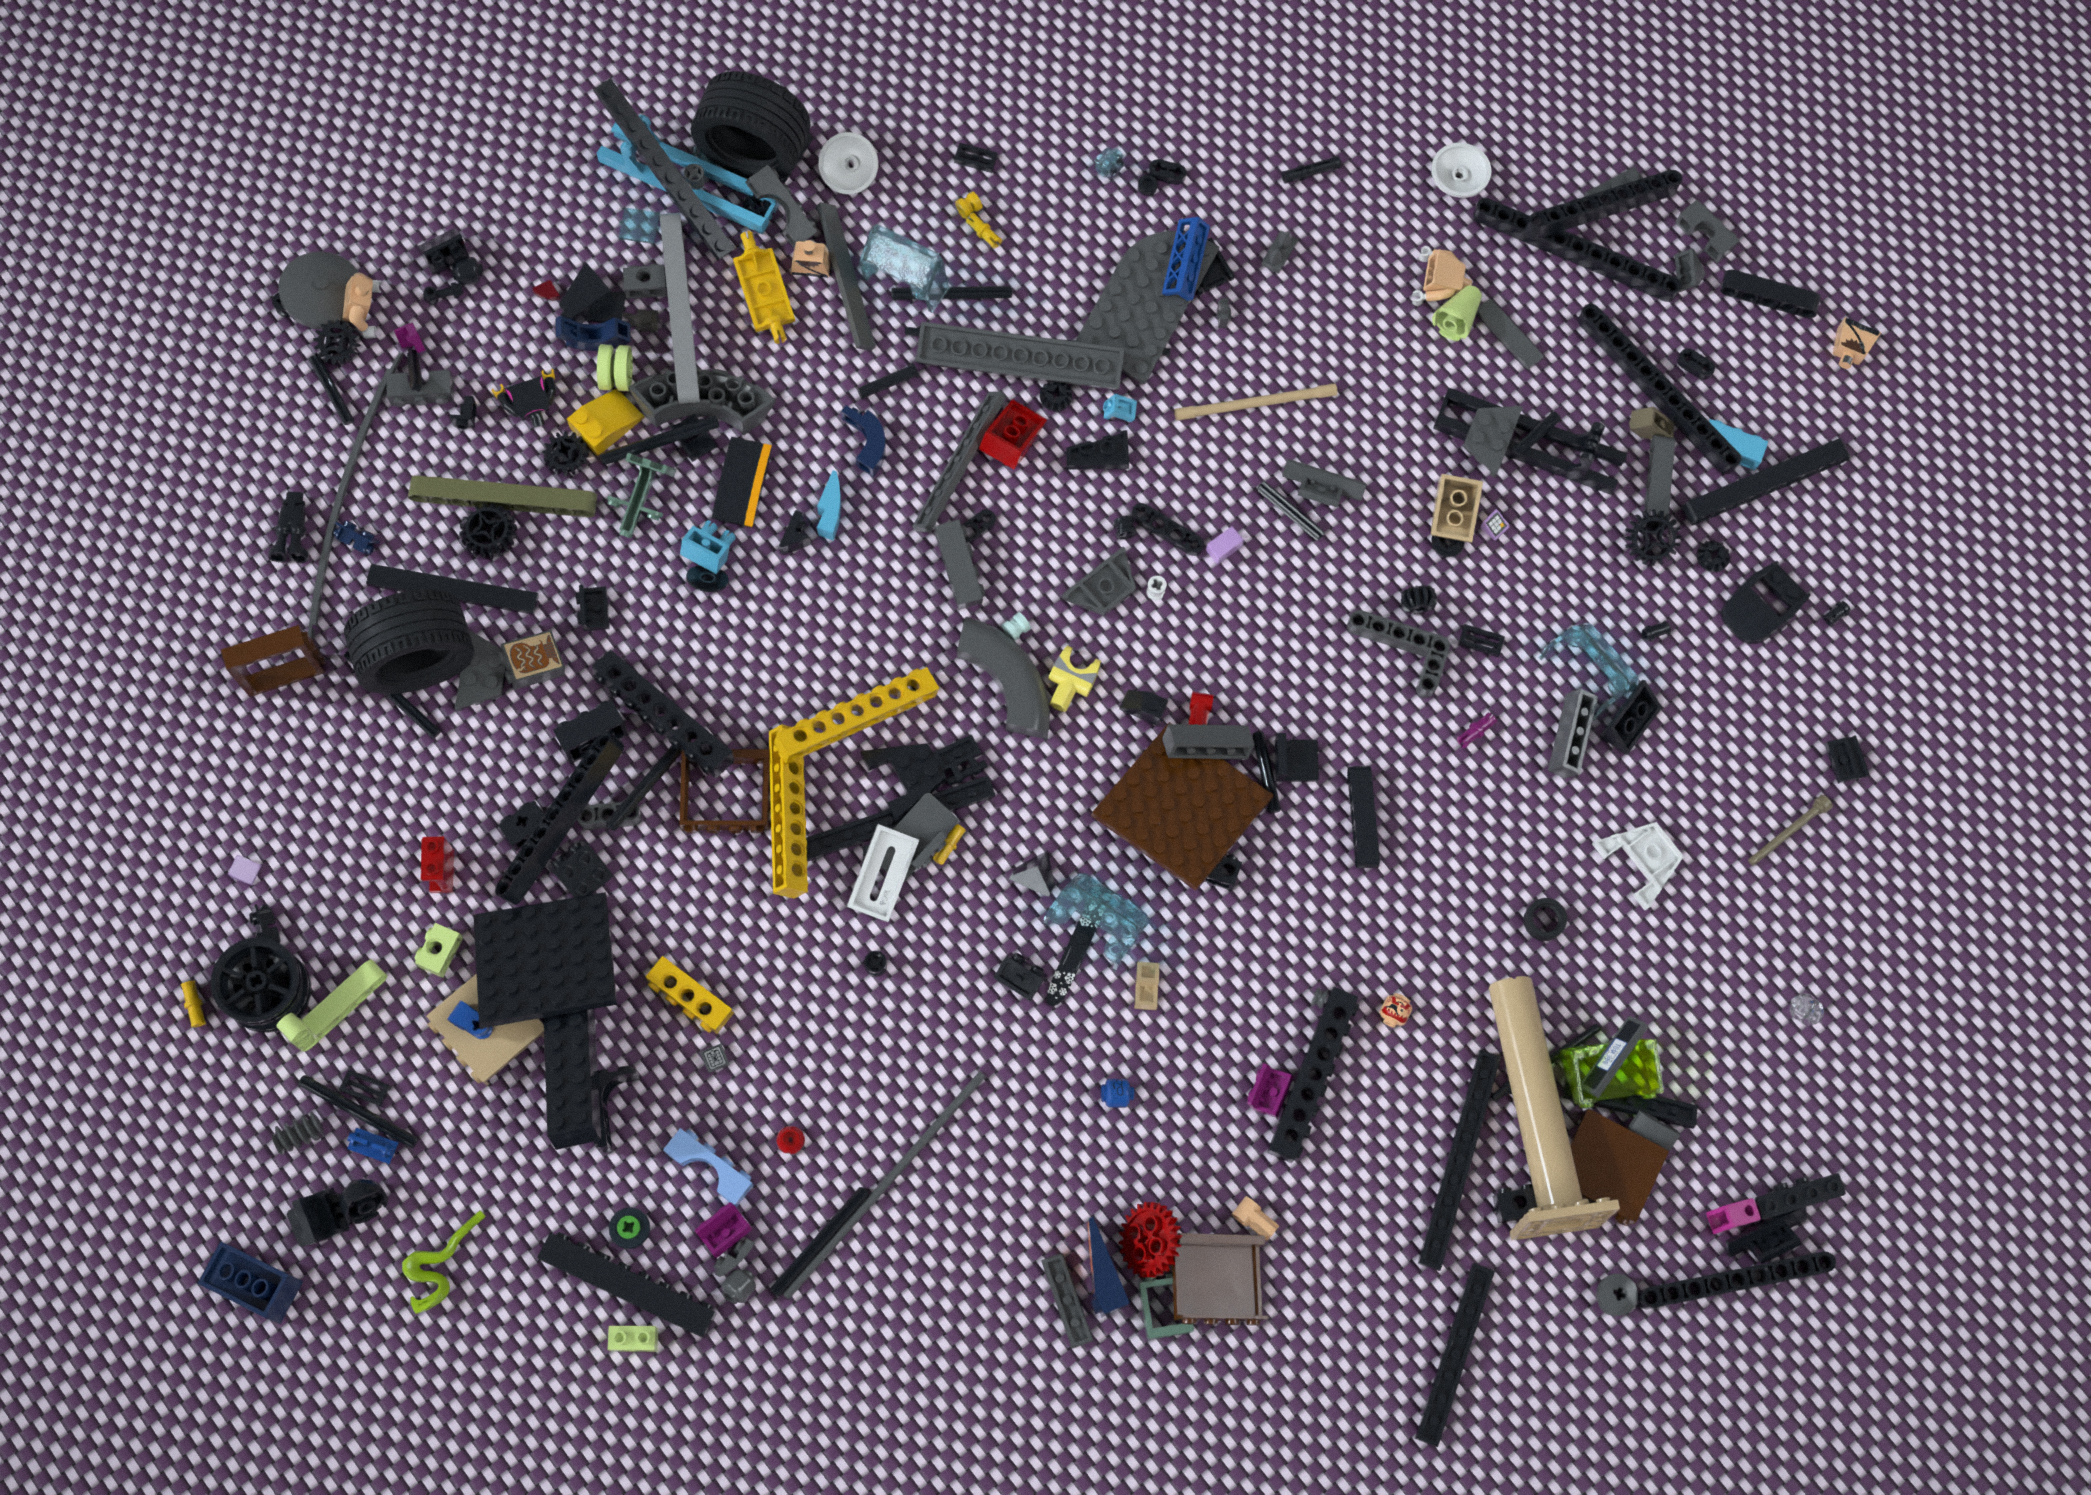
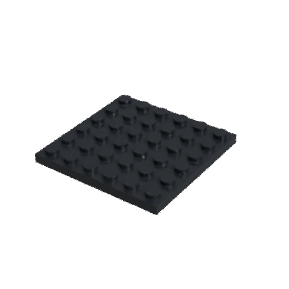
M606 892L473 915L478 1014L481 1029L617 1005Z

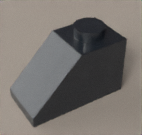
M1127 690L1119 710L1158 726L1167 708L1168 700L1148 691Z

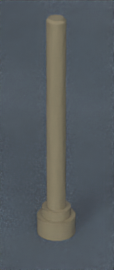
M1825 795L1817 797L1810 810L1751 856L1748 862L1752 866L1756 865L1817 814L1827 813L1833 808L1829 798Z

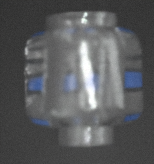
M1800 994L1794 997L1790 1003V1014L1803 1025H1815L1824 1016L1823 1004L1810 994Z

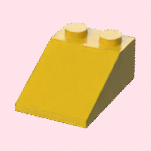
M616 388L582 405L567 418L570 429L576 433V436H581L584 441L583 443H586L588 448L598 457L645 417Z

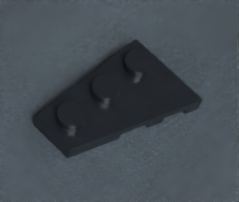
M1127 430L1120 431L1118 435L1103 436L1098 441H1087L1067 447V470L1129 469Z

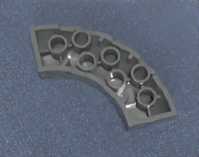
M965 617L957 648V658L984 669L997 684L1006 703V731L1048 740L1050 727L1049 701L1045 685L1033 661L1004 632L980 620Z

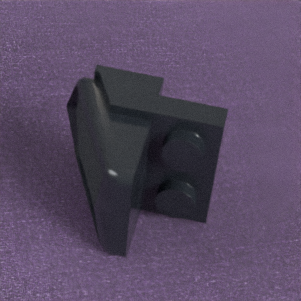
M334 1188L322 1190L292 1202L294 1208L287 1212V1217L300 1247L331 1239L350 1230V1223L346 1221L339 1206L340 1194L335 1192Z

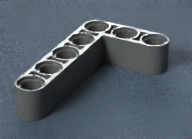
M1363 610L1352 612L1347 622V629L1350 633L1425 657L1417 682L1416 692L1420 697L1426 699L1433 696L1439 685L1449 652V640L1444 636ZM1353 620H1360L1363 625H1356ZM1373 626H1379L1383 631L1377 632ZM1398 632L1403 638H1397L1393 633ZM1414 639H1420L1423 644H1416ZM1434 645L1441 646L1443 651H1437ZM1428 664H1434L1438 670L1430 669ZM1423 683L1430 684L1432 689L1424 688Z

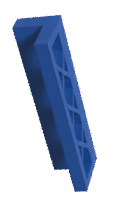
M1199 217L1179 219L1162 294L1165 296L1179 295L1186 301L1193 300L1210 229V225ZM1185 225H1190L1189 230L1183 234ZM1186 242L1185 248L1179 253L1181 245ZM1182 261L1181 266L1175 271V266ZM1177 279L1176 288L1170 289L1171 284Z

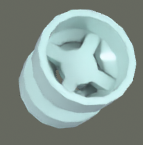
M1018 612L1013 616V620L1002 624V629L1006 635L1016 641L1020 638V634L1028 632L1031 626L1024 615Z

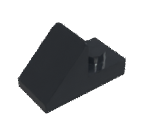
M794 511L779 544L780 554L786 555L811 545V538L802 534L806 524L803 512Z

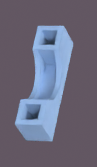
M680 1128L663 1151L682 1166L695 1161H702L712 1165L717 1170L719 1176L718 1194L733 1203L737 1208L753 1187L752 1182H750L752 1177L743 1170L737 1172L733 1169L734 1163L725 1156L721 1159L714 1154L716 1150L705 1142L704 1145L696 1140L698 1136L691 1130L687 1129L685 1132Z

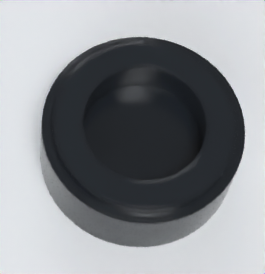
M1152 175L1140 177L1137 186L1138 191L1144 196L1155 194L1158 187L1157 179Z

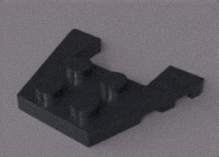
M928 743L860 752L868 771L890 763L906 792V795L887 802L888 808L896 822L903 818L902 815L911 810L925 793L931 794L946 781V776Z

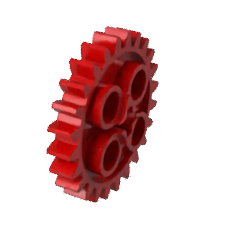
M1156 1202L1137 1204V1209L1131 1208L1132 1215L1125 1216L1128 1222L1121 1223L1124 1232H1119V1235L1123 1236V1240L1119 1241L1118 1244L1124 1247L1120 1250V1253L1126 1255L1122 1261L1129 1262L1127 1268L1133 1269V1274H1139L1140 1277L1156 1278V1275L1163 1276V1271H1170L1169 1265H1175L1173 1257H1179L1176 1248H1181L1182 1245L1177 1243V1240L1181 1239L1182 1235H1178L1177 1231L1181 1226L1175 1225L1178 1218L1171 1217L1173 1211L1167 1210L1166 1205H1160V1203Z

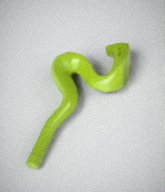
M480 1210L452 1235L443 1250L439 1252L414 1251L402 1262V1271L410 1280L438 1284V1288L434 1293L421 1300H417L413 1296L410 1297L411 1306L415 1314H420L433 1308L443 1301L450 1291L449 1281L446 1277L438 1272L422 1270L420 1265L441 1263L449 1259L454 1254L460 1240L486 1217Z

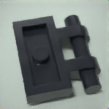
M972 734L933 752L943 772L951 770L953 774L946 778L949 786L955 783L960 784L964 782L965 778L973 774L976 776L982 770L988 768L985 760L979 763L975 760L976 757L981 755V751ZM966 762L969 763L970 767L959 771L957 766Z

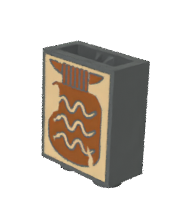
M551 630L501 643V652H498L499 660L502 665L505 664L507 671H505L508 684L512 683L514 690L564 676L565 666Z

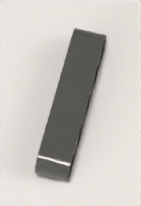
M1653 435L1651 439L1644 510L1648 512L1649 516L1651 509L1656 510V516L1659 510L1664 511V516L1669 514L1675 438ZM1660 521L1647 522L1643 527L1652 529Z

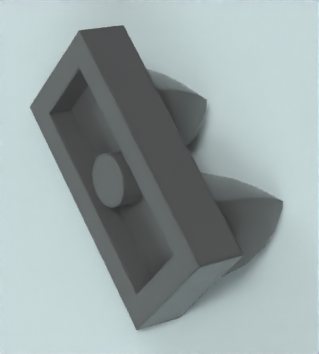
M1280 230L1262 260L1261 265L1279 274L1297 245L1298 239L1291 236L1290 231L1284 232Z

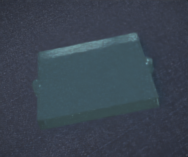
M625 208L623 218L620 221L619 239L654 244L656 232L659 231L660 213Z

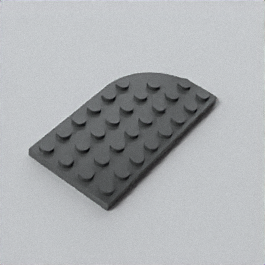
M1164 231L1149 235L1136 242L1127 250L1075 342L1125 348L1122 373L1143 384H1146L1191 302V300L1186 301L1179 295L1165 296L1162 294L1176 231ZM1209 241L1206 242L1195 293L1220 248ZM1186 242L1181 245L1179 253L1185 248ZM1182 261L1175 266V271L1181 266ZM1177 279L1171 284L1170 289L1176 288Z

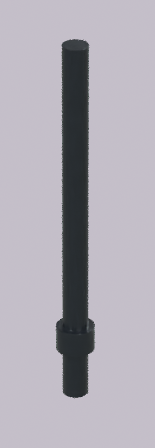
M1594 1024L1549 1055L1551 1064L1600 1032V1026ZM1509 1080L1503 1083V1087L1490 1095L1494 1102H1497L1507 1094H1512Z

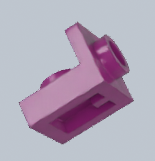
M413 322L394 330L401 348L415 346L417 353L425 351Z

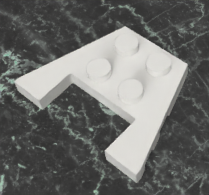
M1657 822L1631 829L1621 834L1611 835L1604 839H1598L1592 843L1603 859L1622 847L1650 883L1633 895L1645 911L1651 906L1666 881L1684 857Z

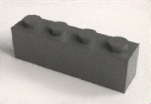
M959 519L936 525L934 533L957 609L960 610L982 604L983 597L986 596L983 584H979L977 580L979 571L977 565H973L971 557H973L971 545H967L965 541L967 537L965 525H961Z
M1581 688L1566 694L1548 767L1549 772L1564 779L1580 774L1598 696Z
M1168 724L1162 737L1168 758L1248 759L1255 746L1249 727L1239 725Z

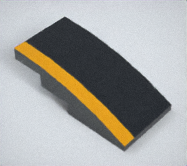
M731 437L718 485L712 519L754 527L762 489L765 486L772 445Z

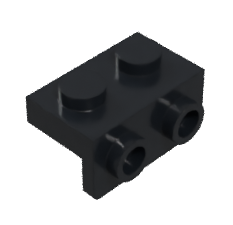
M583 584L579 585V592H576L577 605L580 604V612H577L578 625L582 624L584 631L610 629L606 586L584 588Z

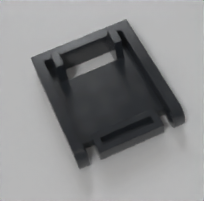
M1212 237L1207 239V241L1215 244ZM1220 250L1196 291L1198 296L1203 294L1202 289L1206 293L1227 283V278L1229 281L1235 278Z

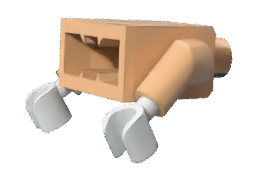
M1428 246L1421 248L1419 260L1422 262L1428 261L1423 291H1426V293L1423 294L1422 291L1415 290L1412 297L1418 296L1420 299L1412 300L1413 305H1421L1423 300L1428 302L1452 298L1465 286L1472 285V280L1464 277L1465 264L1460 262L1452 251L1441 249L1431 251Z
M355 273L346 284L342 321L351 322L360 331H363L365 339L377 338L375 332H377L376 326H368L365 319L371 306L372 292L381 293L379 285H382V281L372 280L363 273Z

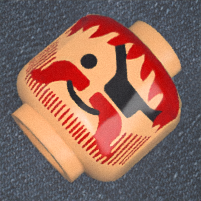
M1398 993L1387 996L1380 1009V1015L1384 1019L1383 1023L1392 1028H1395L1396 1025H1405L1412 1012L1410 1000Z

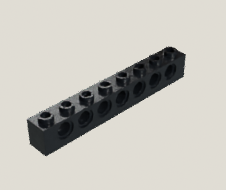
M609 650L592 665L593 678L599 685H605L613 697H619L630 711H636L644 723L649 722L657 734L660 736L664 735L669 739L670 744L675 749L680 748L686 758L691 762L695 761L699 764L700 769L706 775L711 774L716 779L734 763L732 750L612 650ZM706 752H711L709 755H703Z
M1333 987L1330 991L1267 1150L1268 1154L1292 1163L1295 1158L1299 1160L1304 1148L1300 1146L1303 1138H1308L1312 1126L1308 1125L1311 1117H1316L1320 1108L1317 1105L1319 1096L1324 1097L1328 1087L1325 1084L1327 1076H1332L1336 1065L1332 1064L1335 1056L1339 1057L1344 1045L1341 1044L1343 1036H1348L1352 1025L1348 1022L1350 1017H1355L1358 1011L1359 1004L1356 1003L1358 996ZM1340 1010L1344 1014V1019H1336L1333 1011ZM1327 1030L1334 1031L1336 1039H1328L1325 1032ZM1324 1050L1328 1054V1059H1320L1317 1052ZM1312 1070L1317 1071L1320 1074V1080L1311 1079L1309 1072ZM1309 1091L1312 1094V1100H1304L1301 1092ZM1295 1111L1302 1112L1304 1121H1296L1293 1113ZM1288 1131L1293 1132L1296 1136V1141H1287L1285 1133Z

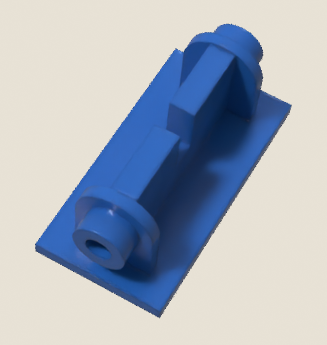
M356 1127L355 1132H351L348 1136L350 1143L347 1149L390 1164L399 1143Z

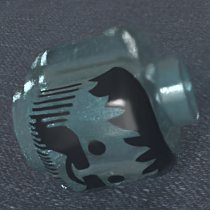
M1107 147L1095 158L1096 165L1094 167L1102 177L1112 178L1124 167L1122 159L1124 155L1117 148Z

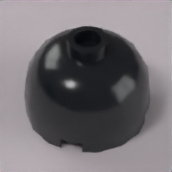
M371 1179L351 1181L345 1187L339 1199V1206L346 1221L349 1223L354 1221L355 1224H361L379 1215L377 1210L382 1205L385 1208L388 1203L387 1194L382 1186Z

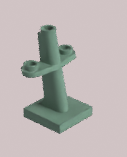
M627 453L625 461L640 466L639 475L630 501L627 502L608 495L607 504L620 508L621 504L628 506L619 529V535L632 538L641 511L647 512V517L659 521L660 517H663V513L643 507L656 472L674 477L677 469Z

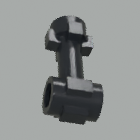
M456 282L451 283V287L440 290L429 286L424 289L423 297L428 304L435 305L439 302V298L454 295L455 299L460 298L463 295L461 284H456Z

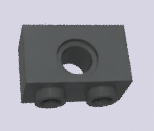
M632 265L623 268L624 291L627 299L668 296L664 265Z

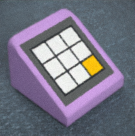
M1496 509L1482 522L1480 528L1496 541L1509 528V525Z

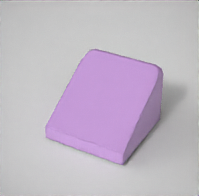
M237 855L228 875L235 880L253 885L262 865Z

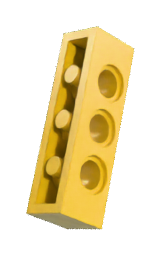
M663 956L646 975V979L649 982L648 986L656 993L659 991L663 992L666 995L665 999L673 1006L680 1005L684 1009L682 1012L691 1020L694 1017L701 1022L700 1026L708 1033L713 1031L718 1034L734 1014L728 1005ZM669 979L677 980V984L673 988H667L665 984ZM692 992L694 993V998L689 1002L684 1001V994ZM708 1005L712 1007L709 1014L702 1015L700 1013V1009L703 1006Z

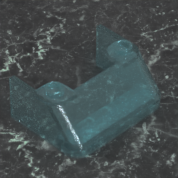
M875 224L872 227L859 261L864 280L868 281L872 274H876L880 270L910 285L913 296L919 300H925L928 311L933 313L949 289L944 262L941 256L881 225Z
M1581 623L1569 628L1548 644L1538 657L1542 661L1567 642L1572 647H1582L1609 677L1607 686L1614 697L1597 710L1593 716L1594 721L1631 693L1639 683L1637 674L1590 623Z

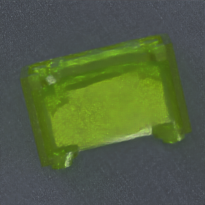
M1640 1038L1599 1098L1582 1091L1581 1082L1610 1042L1559 1050L1560 1060L1574 1103L1580 1105V1108L1594 1107L1593 1103L1598 1102L1597 1100L1631 1095H1642L1643 1099L1656 1098L1657 1093H1664L1656 1039Z

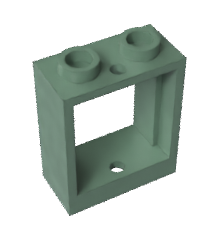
M1173 1273L1166 1274L1165 1279L1160 1280L1151 1277L1142 1278L1143 1282L1138 1284L1147 1340L1193 1333V1324H1176L1153 1328L1146 1289L1173 1285Z

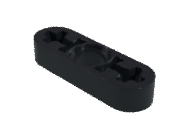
M988 509L982 510L962 524L965 525V528L971 527L976 531L974 536H967L965 538L967 545L972 544L995 526L996 516L994 512ZM983 517H985V518H989V517H990V523H989V524H988L987 522L982 523V522H983Z

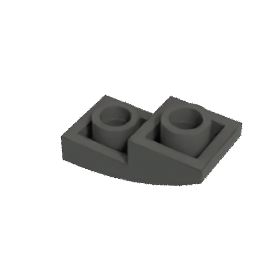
M1640 1110L1628 1126L1630 1131L1668 1151L1671 1150L1681 1135L1678 1130L1660 1123L1656 1117Z
M745 1237L743 1241L739 1240L733 1250L736 1253L734 1257L728 1253H725L724 1257L720 1255L713 1267L716 1269L715 1275L721 1277L735 1268L747 1256L755 1242Z

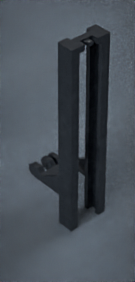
M1449 387L1433 429L1465 441L1471 425L1443 415L1445 407H1448L1449 403L1474 413L1477 412L1478 408L1501 406ZM1520 414L1515 428L1530 433L1541 421ZM1594 422L1590 432L1577 435L1554 426L1542 437L1582 452L1579 459L1580 463L1578 464L1534 448H1530L1521 457H1517L1512 450L1518 442L1510 440L1504 456L1611 495L1616 488L1618 480L1589 468L1594 457L1621 467L1628 453L1601 444L1600 437L1604 432L1605 426L1602 423Z

